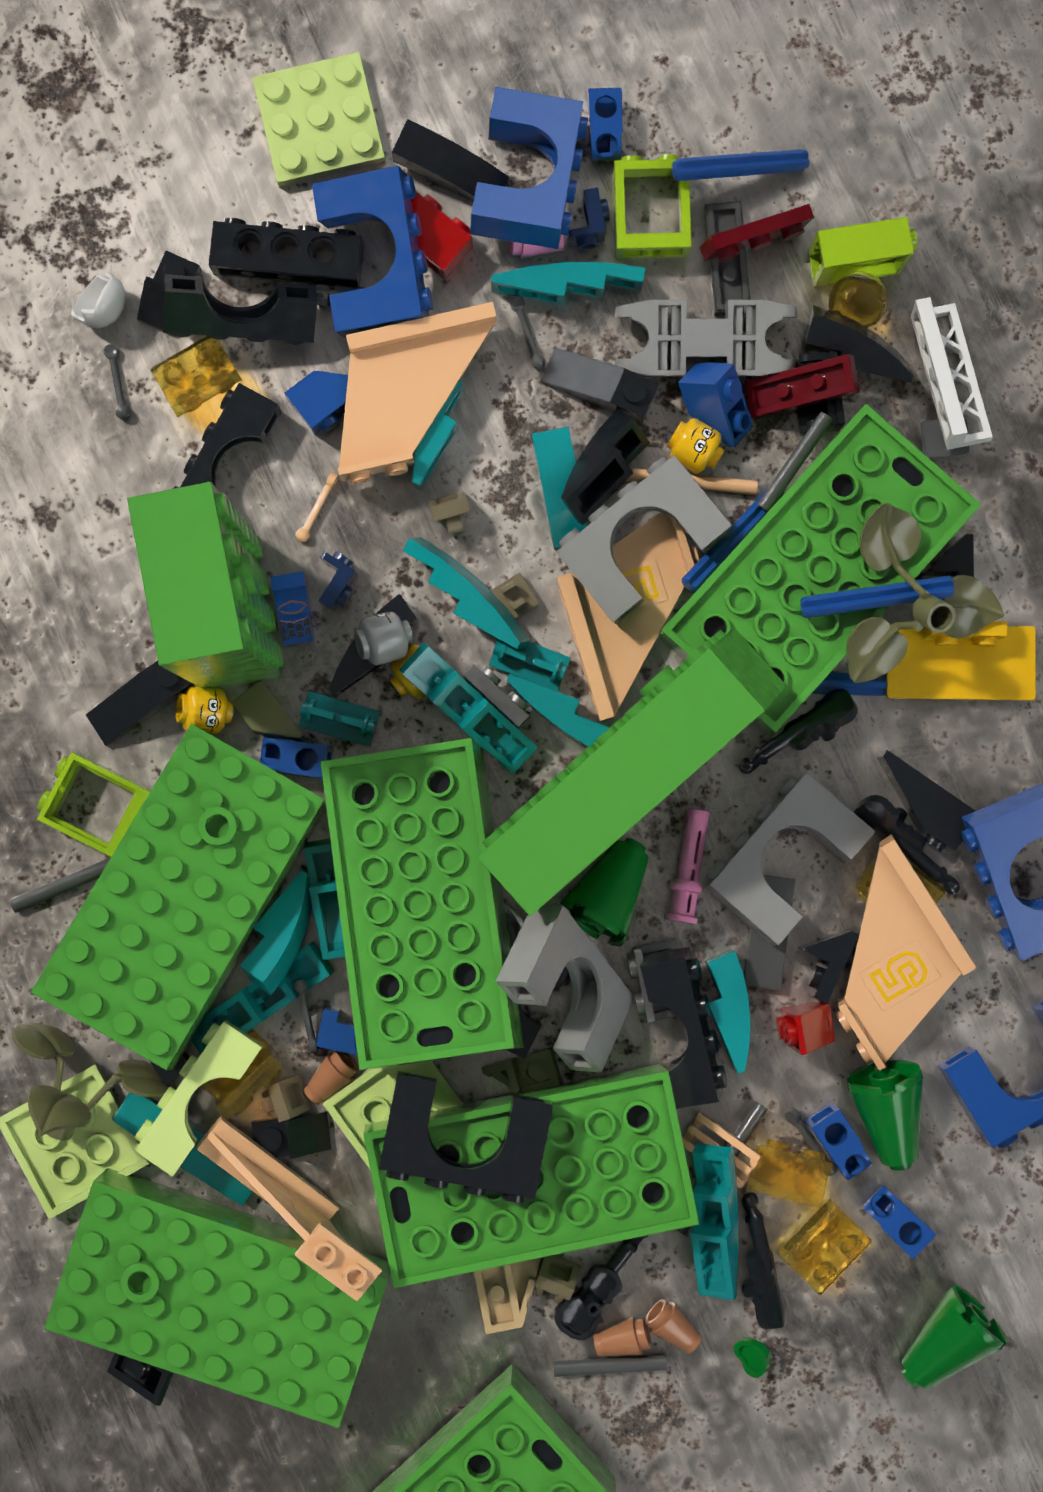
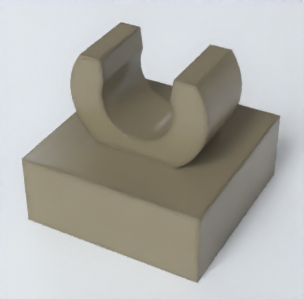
M464 491L428 501L434 522L445 519L450 535L464 531L459 514L470 511Z
M521 573L490 590L505 605L515 619L520 618L539 606V602Z
M300 1073L267 1086V1090L262 1092V1098L270 1096L274 1110L267 1112L269 1117H277L278 1122H282L312 1109L309 1099L304 1093L303 1089L305 1087Z
M557 1255L543 1257L534 1284L537 1287L536 1294L541 1296L543 1290L556 1295L554 1302L558 1304L563 1299L570 1300L575 1290L581 1265Z

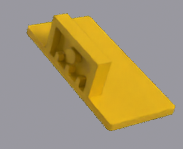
M993 621L978 632L964 638H952L944 633H935L926 627H923L920 631L915 629H900L897 631L906 637L908 647L901 662L886 673V682L888 684L886 697L888 699L1032 701L1036 697V629L1033 626H1007V621Z

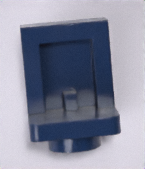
M598 187L583 190L582 203L587 227L569 230L567 238L569 247L577 246L578 250H588L599 246V242L605 241V222L610 221V213L607 199H600Z
M324 551L320 556L322 562L337 572L318 601L327 609L335 612L338 606L344 608L350 601L355 591L351 585L358 575L351 568L354 564L352 560L337 551L332 556Z

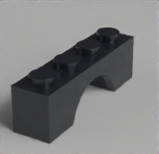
M165 274L163 333H171L177 337L205 335L217 340H225L229 337L246 338L252 342L277 340L291 345H300L304 342L314 343L318 303L315 285L277 283L273 292L262 302L249 307H234L216 299L209 292L203 277Z
M238 383L234 391L228 390L220 405V409L223 410L216 423L210 422L202 436V441L205 443L199 454H193L185 465L184 474H186V477L180 487L212 482L216 487L217 468L225 454L241 444H264L282 413L279 405L241 383Z
M690 947L646 954L640 968L648 1001L663 1005L678 1015L686 1028L688 1036V1047L682 1054L671 1060L668 1067L676 1109L719 1102L723 1088H727V1077L724 1066H718L715 1052L719 1051L718 1038L714 1029L709 1030L706 1018L710 1016V1005L707 995L700 993L698 981L702 980V972L698 958H692Z

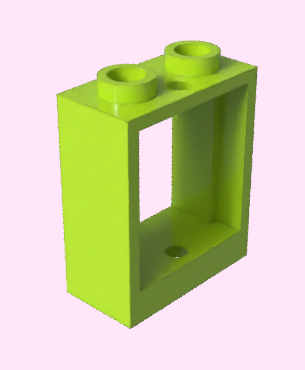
M629 155L622 157L621 160L614 161L615 259L689 257L691 250L689 180L678 181L680 232L626 234L624 178L673 176L672 163L680 158L678 155H661L657 160H643L641 156Z
M908 216L819 230L808 250L813 287L900 274L910 261L914 251L917 250L918 245L916 231L914 228L909 227Z
M71 752L69 757L64 756L57 765L54 773L57 780L52 790H46L37 805V810L40 811L37 820L112 857L151 790L78 753ZM82 767L134 793L110 842L57 816Z

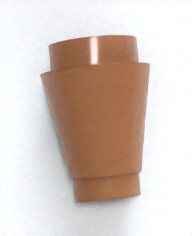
M339 1051L328 1053L308 1082V1085L303 1089L304 1093L313 1103L320 1105L324 1100L355 1080L354 1075L359 1071V1068L347 1053Z
M665 1299L659 1300L649 1310L645 1318V1323L650 1327V1333L684 1350L687 1354L692 1353L701 1342L702 1336L674 1302L668 1303Z
M632 1317L593 1335L595 1349L599 1357L643 1355L644 1350L652 1348L649 1328L644 1318L636 1320L635 1317Z

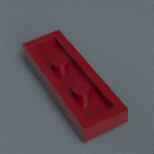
M810 204L803 205L711 235L699 249L704 261L717 257L719 262H723L740 254L739 250L750 247L752 251H756L770 245L774 238L783 236V239L786 241L798 237L805 232L804 227L815 217Z
M851 354L745 381L751 417L754 419L860 393L855 360Z

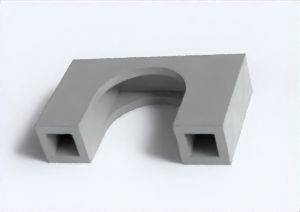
M674 455L668 460L664 456L658 459L647 469L648 477L639 484L635 480L630 482L617 494L620 500L610 508L606 505L598 508L589 516L588 520L591 523L581 532L574 529L559 541L562 547L556 553L614 624H617L645 601L620 571L613 555L615 535L626 519L643 511L665 513L681 525L703 553L732 530V525Z
M808 772L799 778L792 775L778 791L783 796L776 805L773 806L768 803L755 817L754 820L759 824L751 834L744 831L734 841L730 848L735 852L726 863L722 859L718 860L706 874L710 881L704 888L772 947L780 945L803 916L775 893L763 876L761 857L768 840L780 830H801L816 838L844 863L852 860L875 833L870 826Z
M559 904L543 905L533 915H527L496 982L515 1004L546 1006L566 966L572 983V1002L569 1014L553 1049L570 1070L602 1073L635 997L624 984V980L617 975L607 962L606 957L591 942L588 934L576 923L570 911Z

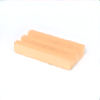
M699 1112L693 1124L686 1130L685 1136L682 1137L684 1148L692 1153L696 1146L691 1142L694 1137L704 1144L721 1146L699 1130L702 1124L751 1158L749 1163L746 1164L734 1155L735 1166L743 1171L740 1176L736 1174L737 1186L742 1188L763 1156L705 1114Z

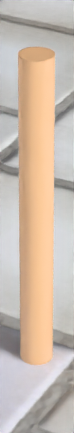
M631 468L633 474L625 482L630 483L635 480L639 484L649 476L647 469ZM690 474L701 489L705 491L753 496L757 494L758 481Z

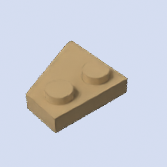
M541 1258L474 1272L485 1334L523 1327Z

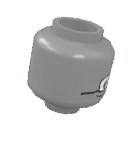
M385 612L362 619L359 624V630L354 631V640L362 660L367 659L373 665H381L404 658L408 652V643L413 642V634L407 620L401 621L394 612Z

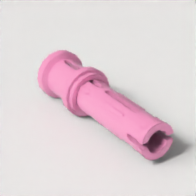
M686 809L687 814L676 879L672 878V882L669 883L672 894L669 912L664 914V919L697 924L698 919L695 917L698 894L702 893L703 887H701L702 883L698 881L710 812Z

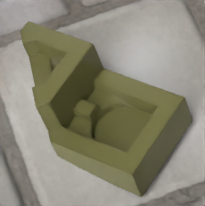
M262 680L233 701L234 707L255 734H261L264 738L294 739L298 742H304L307 739Z
M553 1047L530 1052L525 1059L516 1056L481 1068L484 1075L492 1076L508 1086V1089L515 1094L557 1086L563 1083Z

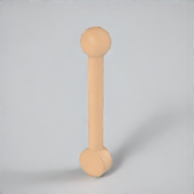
M331 472L328 476L325 487L303 528L296 532V539L299 542L304 543L310 539L309 531L331 489L335 486L339 477L338 474Z

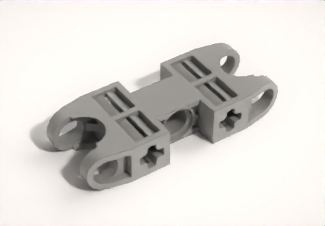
M646 300L615 307V318H631V322L641 325L647 334V343L643 351L633 354L631 359H615L616 366L645 376H684L686 374V358H724V363L735 365L738 376H763L796 368V359H781V355L772 352L765 341L766 331L770 325L782 321V318H797L796 306L769 300L725 301V319H687V300ZM668 307H670V335H668ZM743 307H744V326H743ZM668 342H670V347H669V370H667V347H668ZM742 342H743V370H742Z

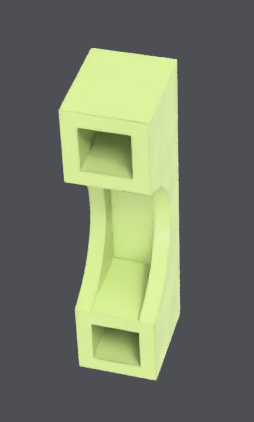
M225 1020L221 1026L213 1023L201 1041L207 1045L199 1058L191 1055L179 1072L180 1075L185 1077L177 1090L172 1087L167 1089L156 1105L162 1109L159 1116L154 1122L147 1119L134 1137L140 1142L134 1151L172 1177L198 1141L188 1121V1106L195 1090L205 1082L216 1078L227 1077L240 1080L263 1047V1044L228 1020Z

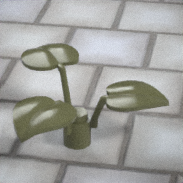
M889 503L878 506L867 518L860 536V552L865 563L873 570L882 571L892 564L899 575L919 594L920 598L913 604L914 621L896 622L890 627V624L882 617H871L861 621L853 628L847 641L846 651L849 675L855 683L874 680L888 673L901 662L906 654L908 641L904 635L897 632L900 629L920 631L923 627H926L935 633H944L952 638H964L978 632L989 623L1004 617L1003 609L994 593L975 577L969 575L953 577L954 595L942 598L943 600L930 595L928 591L924 590L899 562L911 558L919 547L921 531L918 522L908 512Z
M23 1023L15 1025L13 1028V1040L24 1053L38 1059L49 1060L54 1058L56 1062L54 1087L46 1085L35 1086L28 1094L27 1100L30 1115L40 1136L47 1134L51 1138L61 1141L71 1139L75 1128L84 1126L89 1122L91 1118L90 1110L116 1083L122 1082V1087L126 1091L143 1097H163L169 1087L177 1090L173 1082L167 1086L164 1084L151 1063L134 1059L124 1060L118 1064L117 1071L119 1074H114L87 1104H84L78 1097L61 1092L64 1069L63 1056L74 1055L76 1047L73 1040L60 1029L46 1024Z

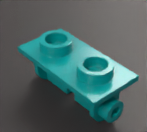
M498 639L488 665L558 692L571 658L532 642L529 643L528 647L515 649Z
M308 691L306 701H303L301 706V719L298 727L370 747L380 711Z

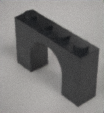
M398 1071L379 1169L386 1170V1177L402 1181H408L410 1175L425 1178L424 1184L437 1188H447L448 1183L463 1185L464 1192L479 1196H486L487 1190L502 1193L503 1200L515 1203H525V1198L535 1199L553 1104L550 1100L513 1093L505 1135L498 1149L491 1156L480 1162L471 1164L457 1163L444 1157L435 1148L429 1135L428 1123L437 1078Z

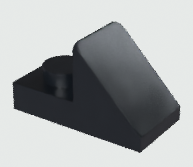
M165 251L153 279L146 276L144 280L137 320L163 331L165 274L198 277L201 272L200 265Z
M965 534L959 538L922 576H951L953 578L959 575H969L974 577L973 534Z
M844 930L798 947V949L824 960L821 967L815 966L809 977L807 985L812 987L809 995L826 1003L829 1002L859 934L850 930Z
M327 1111L300 1114L282 1122H278L277 1117L253 1120L251 1122L253 1140L275 1157L290 1156V1159L332 1149Z
M114 1353L107 1370L112 1376L156 1406H161L174 1374L173 1372Z

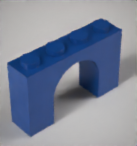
M495 87L489 120L488 140L532 147L543 153L550 160L554 172L542 184L525 189L477 182L471 212L470 235L554 249L559 248L561 235L568 236L572 213L565 212L566 203L574 204L577 181L571 180L572 171H580L583 149L576 148L578 139L585 140L588 117H582L583 101Z
M393 166L313 183L312 189L317 221L329 229L363 221H378L390 228L396 245L394 263L388 274L380 282L367 288L329 295L335 333L346 338V335L428 317L429 310H433V298L429 287L425 288L423 273H427L428 266L423 250H419L417 236L422 235V227L419 215L413 213L411 199L416 198V189L412 176H408L399 166Z
M1043 783L961 817L966 829L961 831L962 839L969 852H974L977 864L973 865L974 872L982 886L986 885L990 896L985 898L987 908L994 919L998 918L1001 930L997 931L999 941L1006 952L1011 951L1021 961L1043 952V897L1031 900L1016 897L1010 885V869L1014 858L1024 846L1043 837Z
M1042 1001L1032 1007L1043 1025ZM967 1047L937 1066L981 1139L991 1148L998 1146V1148L1006 1147L1017 1140L1018 1136L1016 1133L1028 1126L1033 1129L1043 1124V1089L1029 1096L1018 1097L1008 1095L997 1084L976 1049Z

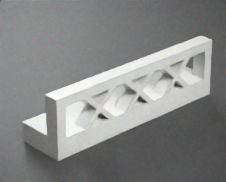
M930 297L915 300L911 321L947 450L991 441L993 437L956 304L933 307ZM948 316L951 330L944 337L940 334L936 318ZM952 336H954L955 342L950 340ZM945 347L957 353L960 357L961 362L956 370L949 367ZM962 368L964 371V375L960 374ZM954 380L969 389L970 396L965 404L958 399ZM971 402L973 403L974 409L969 407ZM963 414L978 422L980 432L967 435L968 432Z

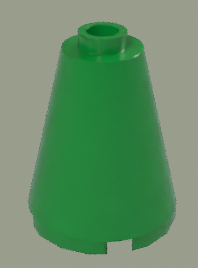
M626 838L625 841L617 840L559 904L570 911L576 923L589 936L598 940L599 936L604 934L611 937L608 944L613 946H622L627 939L649 857L645 853V846L632 838Z
M890 1060L886 1062L887 1068L879 1071V1069L875 1070L874 1063L865 1065L847 1076L849 1093L881 1163L889 1166L894 1171L909 1169L912 1167V1163L919 1158L923 1074L920 1066L911 1061Z
M953 1285L946 1291L901 1360L904 1367L902 1370L904 1378L916 1389L920 1386L926 1390L931 1389L1001 1350L1008 1342L1004 1331L994 1318L989 1321L982 1312L985 1307L961 1286L956 1285L954 1287Z

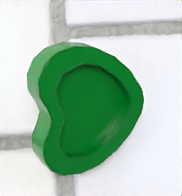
M744 1337L735 1344L734 1353L742 1361L744 1370L749 1376L754 1378L760 1377L768 1370L771 1356L769 1349L764 1344L749 1337Z

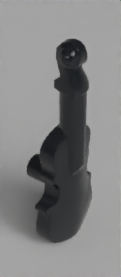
M845 689L830 691L821 700L815 702V706L810 711L789 722L784 727L782 733L761 747H757L750 758L742 759L738 764V768L743 774H750L760 764L766 765L769 763L768 759L788 746L795 750H804L814 741H818L820 736L824 741L832 740L840 727L850 723L857 716V704Z
M870 795L859 802L854 813L875 831L874 834L882 839L892 834L906 858L911 860L931 878L932 882L943 885L944 890L950 895H955L959 892V882L947 874V869L944 866L940 867L923 852L926 839L912 825L904 823L907 812L903 808H895L887 798L880 795Z
M749 1192L743 1195L742 1205L747 1213L745 1223H749L754 1249L750 1251L746 1260L751 1282L743 1283L742 1292L746 1298L754 1297L752 1302L755 1305L756 1319L762 1329L782 1328L786 1325L788 1319L787 1303L783 1290L779 1286L774 1256L769 1248L763 1221L764 1217L757 1208L759 1204L758 1197L754 1192Z
M649 1235L623 1240L606 1265L596 1264L592 1266L587 1277L582 1279L580 1289L572 1294L570 1300L563 1299L555 1307L553 1317L556 1325L563 1333L576 1340H586L593 1335L598 1324L604 1322L600 1315L602 1308L606 1304H611L612 1299L622 1290L619 1271L632 1254L637 1251L639 1243Z

